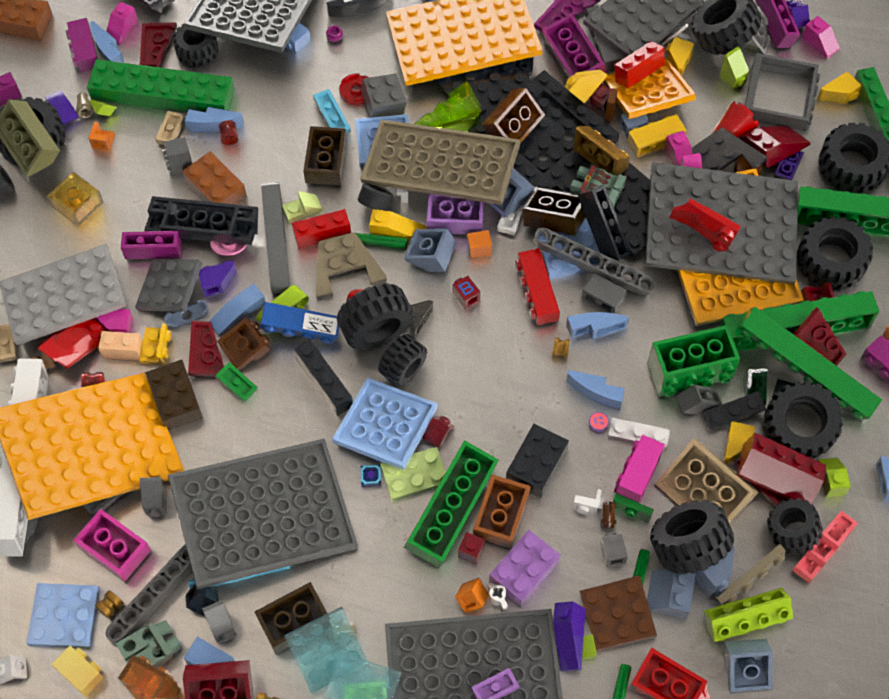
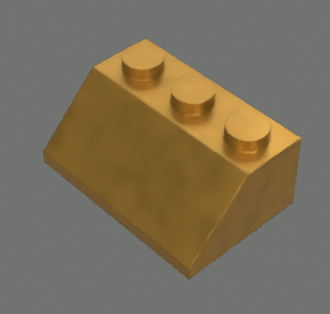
M578 126L575 129L573 150L591 164L615 176L621 175L628 168L630 161L628 154L618 149L613 142L601 136L597 130H593L589 126Z

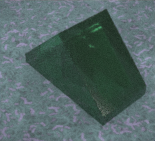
M767 367L747 368L743 378L745 396L759 391L764 405H766Z

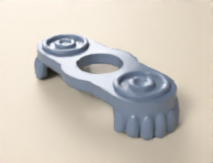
M197 300V304L187 307L186 311L192 313V317L188 320L182 318L184 312H175L173 314L168 312L164 316V321L170 328L191 324V321H195L207 314V302Z

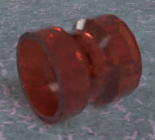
M227 120L219 124L220 139L224 145H233L239 140L234 121Z
M83 372L81 376V387L105 382L103 372H96L95 374Z

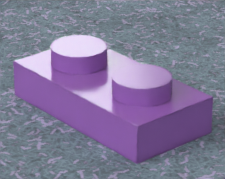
M507 668L471 687V690L476 699H500L516 691L520 686L510 668Z

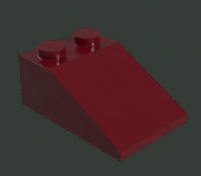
M789 126L757 127L744 134V142L767 157V161L762 164L766 168L811 145L807 139Z

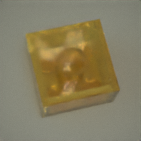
M72 172L47 195L52 207L78 227L104 203L100 191L75 172Z

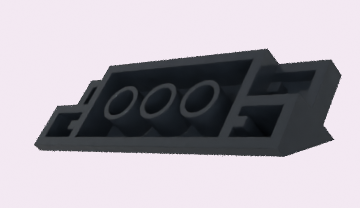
M152 196L147 210L149 217L144 231H178L180 238L252 245L255 234L258 235V207Z

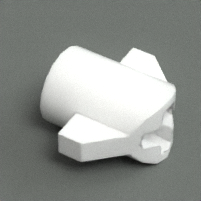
M492 582L489 583L487 587L490 590V604L494 607H501L503 610L506 609L508 605L505 601V587L494 585Z

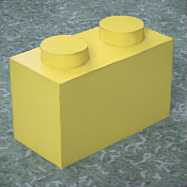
M69 646L51 665L86 697L104 678L99 673L102 669L94 661L91 663L86 661L87 655L79 647L75 650Z

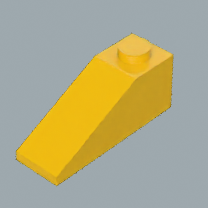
M374 209L372 210L369 223L370 234L407 238L409 242H411L415 229H427L426 225L396 213Z

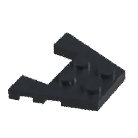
M722 127L692 147L693 154L700 153L702 169L721 171L741 156H744L753 169L767 161L765 155Z

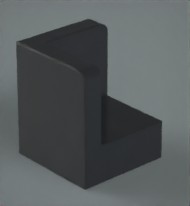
M196 583L185 595L186 608L204 617L205 614L202 608L219 602L217 590L211 587L197 589Z

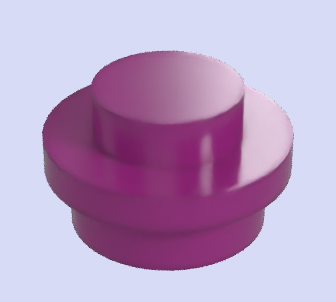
M332 25L328 27L326 38L329 41L336 42L342 39L343 31L339 26Z

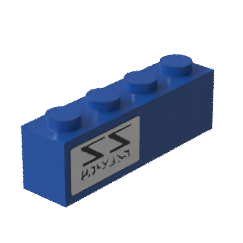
M265 302L260 329H264V332L267 333L281 332L287 337H294L296 335L301 336L304 340L310 339L312 341L317 339L321 340V343L332 344L338 338L339 325L336 315Z

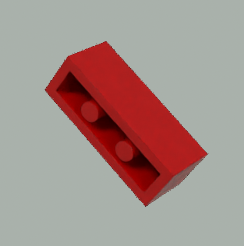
M651 41L616 63L615 82L629 89L664 66V47Z
M345 209L292 223L298 249L317 245L319 241L351 233L350 222Z

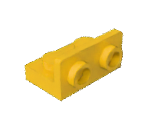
M162 324L161 328L145 327L140 355L141 365L164 366V361L168 358L167 342L171 341V331L168 330L166 324Z

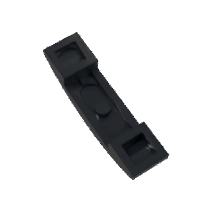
M332 0L326 2L327 12L332 17L358 16L381 7L389 0H352L348 2Z

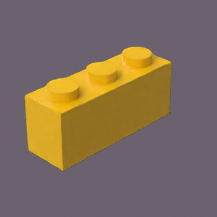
M676 114L667 116L657 122H650L643 127L632 129L628 133L627 143L635 157L638 158L663 149L668 135L684 131L686 135L687 130Z

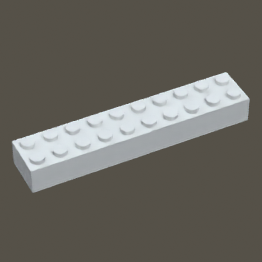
M18 359L17 366H14L13 369L15 381L11 384L12 399L8 401V405L47 396L49 378L42 359ZM3 452L0 453V556H23L28 519Z

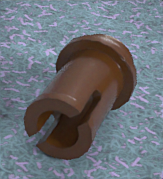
M607 501L603 502V519L601 523L604 528H614L617 523L615 520V502L609 501V504H607Z

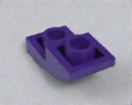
M61 90L45 97V100L56 108L63 126L79 118L74 107Z
M798 151L780 161L774 175L786 180H792L804 152Z

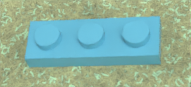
M330 89L314 94V101L328 127L346 128V134L350 133V126Z

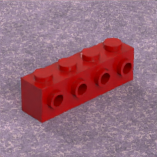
M540 248L518 252L515 266L516 270L521 273V286L526 289V302L531 305V318L535 319L537 326L559 321L560 310Z

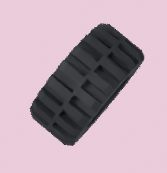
M706 0L702 6H699L691 20V31L701 48L708 54L726 55L736 47L742 48L745 46V43L752 40L753 35H756L760 28L761 14L753 0Z
M26 97V99H16L28 103L59 150H61L60 146L64 145L66 135L56 108L47 101L43 102L40 98ZM0 139V153L6 160L18 165Z
M853 122L848 123V125H839L838 128L831 130L830 134L825 138L818 159L820 172L822 175L825 174L824 178L827 182L830 181L831 185L835 188H841V191L847 190L851 191V193L860 191V193H864L868 189L873 190L883 182L889 170V140L887 137H883V133L880 130L876 131L875 127L871 125L870 127L865 126V123L855 124ZM841 152H859L868 159L870 164H852L842 156Z
M836 216L829 217V219L824 217L819 219L818 222L814 221L805 230L798 246L797 263L800 269L803 268L801 272L805 277H809L808 280L810 282H816L819 287L827 282L831 284L832 290L835 288L843 290L846 286H854L856 282L863 278L873 258V243L870 242L871 238L868 233L865 234V230L861 226L858 227L856 222L852 220L851 222L847 221V218L843 217L837 219ZM826 244L839 246L847 252L850 260L846 262L829 260L821 253L819 247Z
M384 283L383 285L376 284L373 287H367L365 290L357 292L345 304L343 303L337 314V323L350 347L360 351L364 349L372 350V348H379L384 344L387 345L391 343L390 341L399 338V335L404 334L412 324L414 311L400 287L389 283Z
M799 381L793 382L792 385L787 384L774 394L765 410L763 425L767 429L766 437L805 456L812 457L813 459L817 458L821 454H825L842 433L841 427L844 425V419L841 418L843 409L842 407L838 408L839 400L837 397L832 398L830 396L832 392L829 389L826 391L822 390V385L818 383L815 386L811 385V381H805L803 384H800ZM802 404L814 409L821 420L820 431L813 437H802L792 432L785 420L788 408L793 405Z
M694 500L691 503H682L680 506H675L670 511L663 513L662 517L658 518L655 521V525L652 526L650 541L660 563L665 569L677 574L679 572L680 574L687 575V573H698L700 570L705 571L709 569L708 567L717 565L719 560H723L727 556V552H730L732 549L734 533L722 507L707 500H702L701 502Z

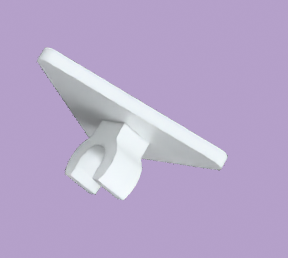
M686 23L681 25L660 46L665 45L675 37L689 41V36L682 33L689 25Z

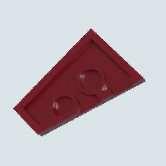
M176 22L142 23L139 65L159 67L177 29Z
M818 307L811 312L793 334L836 366L847 355Z

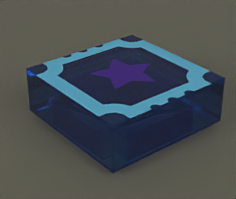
M380 465L361 466V487L381 486Z

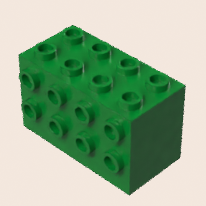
M728 325L652 342L647 364L658 396L665 395L669 397L677 392L685 391L694 384L710 387L715 383L721 382L724 384L730 382L734 377L740 357Z

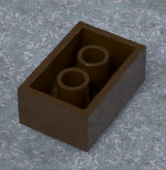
M310 126L303 169L305 183L341 186L347 146L346 128Z
M538 187L534 188L522 208L523 226L537 229L546 228L553 232L576 236L586 218L577 194Z
M182 359L145 372L164 427L167 426V429L171 430L203 418Z
M311 582L254 611L275 654L317 633L331 623L330 617Z

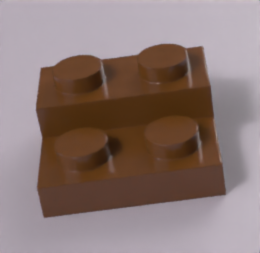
M246 317L217 340L232 365L239 371L252 360L258 361L271 350L269 346L271 341L265 334L262 335L259 332L260 325L255 320L251 321Z

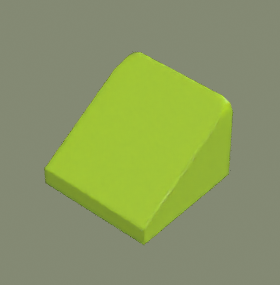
M89 101L96 114L111 116L116 109V106L105 102Z
M593 634L586 635L583 638L582 660L594 659L597 652Z

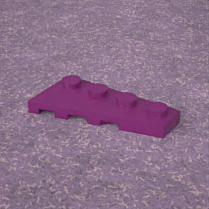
M555 0L534 23V28L542 33V29L571 13L576 18L585 12L586 8L596 5L601 0Z

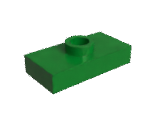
M230 362L215 376L242 402H245L258 388Z
M616 493L613 502L616 503L615 509L624 512L627 517L638 518L649 523L654 509Z

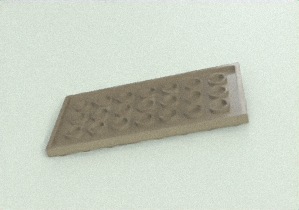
M381 119L360 180L361 183L502 205L520 147V140Z

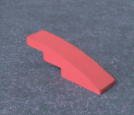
M841 510L823 531L819 544L813 545L814 549L808 550L792 571L807 583H810L856 527L858 522Z

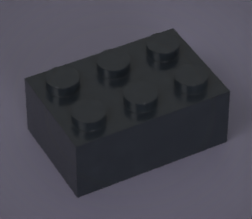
M533 423L506 472V479L531 486L530 493L542 498L568 450L569 440Z

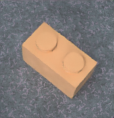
M102 331L99 350L104 359L140 361L143 340L141 335L137 333Z

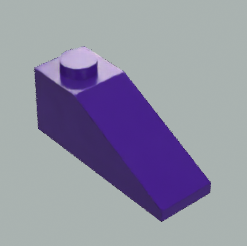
M574 601L555 603L553 625L561 671H579L582 666L586 609Z

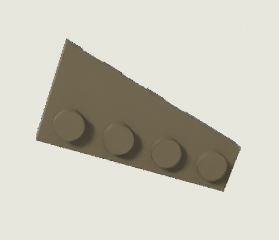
M779 544L716 598L717 602L720 605L736 601L738 594L742 591L744 593L753 586L752 583L757 579H762L769 573L772 567L777 566L785 559L786 550Z

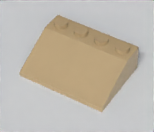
M693 439L655 483L679 506L682 503H691L694 500L699 502L707 500L716 503L723 508L729 524L758 494L754 487L743 478L737 476V473L698 439Z

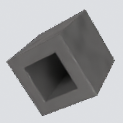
M609 533L602 537L600 545L605 566L625 564L628 556L622 534Z

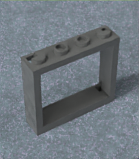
M756 53L745 106L754 114L753 120L806 131L807 125H811L813 115L810 112L814 110L816 103L813 97H816L818 86H815V84L820 79V74L818 73L819 65ZM760 69L809 79L802 117L753 107Z

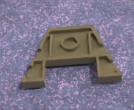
M355 232L319 241L316 299L333 295L328 277L360 268H366L371 285L387 281L385 273Z

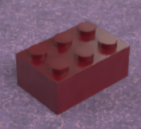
M250 660L185 665L182 678L185 699H254Z

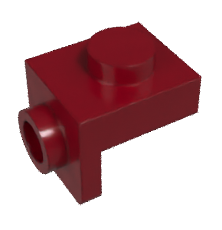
M827 282L821 287L805 286L801 289L804 301H818L824 297L828 299L835 298L831 284Z
M445 416L433 417L422 438L439 448L442 446L449 431L453 430L454 425Z

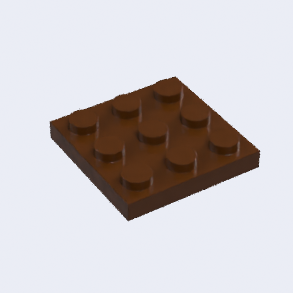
M640 575L580 590L590 632L593 634L596 652L657 637Z

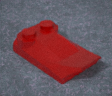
M691 198L684 205L674 207L669 218L695 229L702 236L709 239L712 248L718 252L728 250L741 227Z
M93 318L55 332L39 344L37 349L68 369L99 347L101 333L106 330L100 322Z
M652 647L630 685L638 693L645 694L652 699H710L707 690V680Z

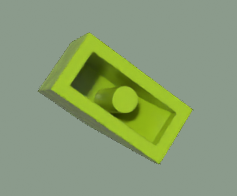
M736 47L724 56L719 77L733 90L739 86L742 87L748 80L749 69L741 49Z
M838 457L818 459L817 461L826 465L823 482L825 497L845 496L851 488L847 468Z

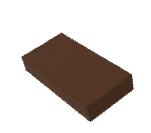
M611 88L604 120L608 124L612 122L616 108L618 89Z

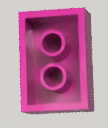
M643 434L640 441L635 440L631 455L627 457L622 474L620 473L616 481L614 492L640 503L660 461L665 444Z
M102 509L94 515L73 540L80 550L124 582L151 552V548L145 540Z

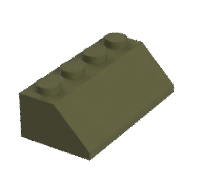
M8 99L0 113V139L24 175L29 177L50 166L60 150L26 101Z

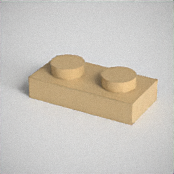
M168 111L155 138L156 143L164 145V141L177 139L186 119L185 115Z
M10 324L0 325V363L18 360L16 344Z

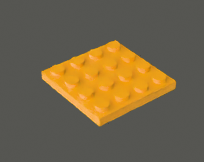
M667 58L664 59V66L629 89L615 82V73L609 74L603 80L604 85L608 88L618 89L616 102L629 119L696 100L694 91Z

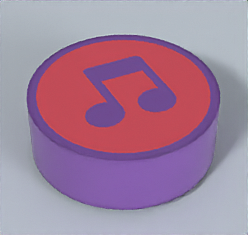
M595 412L590 416L589 427L592 431L600 433L607 429L609 419L606 414Z

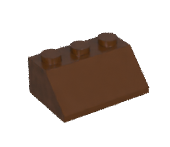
M526 88L513 89L481 125L488 135L519 139L521 143L545 114Z

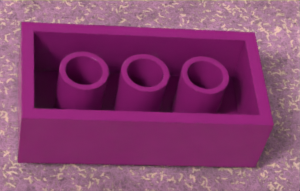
M572 13L542 29L546 44L568 78L575 73L601 70L607 75L605 63Z

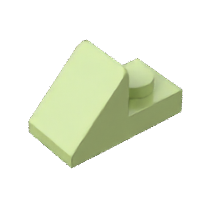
M298 191L299 199L282 205L289 223L323 211L315 194Z

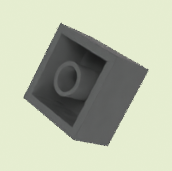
M397 73L363 79L361 94L370 118L404 114L407 101Z

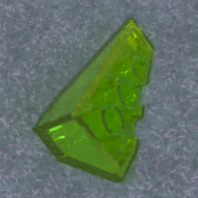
M466 81L448 94L450 96L448 100L444 103L439 102L432 113H426L414 124L437 128L450 127L478 117L480 112H482L481 105L470 84Z

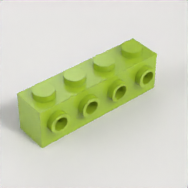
M782 587L704 610L707 632L714 642L724 641L727 638L744 635L747 632L764 629L767 626L794 619L791 597Z

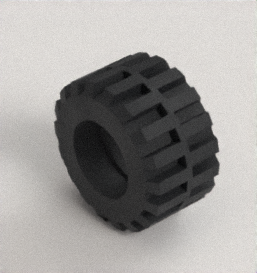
M181 24L182 27H178L176 29L177 32L173 34V44L178 60L184 65L188 64L189 67L196 66V68H199L201 65L206 66L208 62L212 63L219 52L217 37L184 29V25Z
M404 334L386 349L380 359L378 372L395 386L400 387L409 382L418 373L425 362L428 352L427 348L409 334Z
M788 498L789 501L786 502L782 500L780 505L776 504L773 506L774 511L770 510L769 517L767 518V526L776 546L780 544L787 554L790 551L793 555H797V552L804 554L807 549L811 551L814 549L813 545L819 544V539L823 535V527L818 511H816L813 504L810 505L809 501L805 500L803 502L802 498H797L796 500ZM791 523H805L797 530H786V527Z

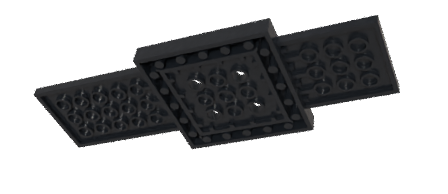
M512 62L433 80L434 83L478 120L477 123L468 129V132L488 135V133L481 124L513 89L526 88L548 118L541 119L520 143L513 168L534 187L575 194L570 191L573 180L583 183L584 180L576 177L580 166L590 169L593 164L573 150L575 129L578 126H589L593 130H597L601 136L610 140L613 144H616L619 140L620 133L545 70L531 79ZM571 136L573 139L566 140L564 139V137ZM546 156L548 159L541 161L539 157ZM629 162L628 168L621 174L626 176V181L614 206V210L631 255L635 258L646 248L650 179Z

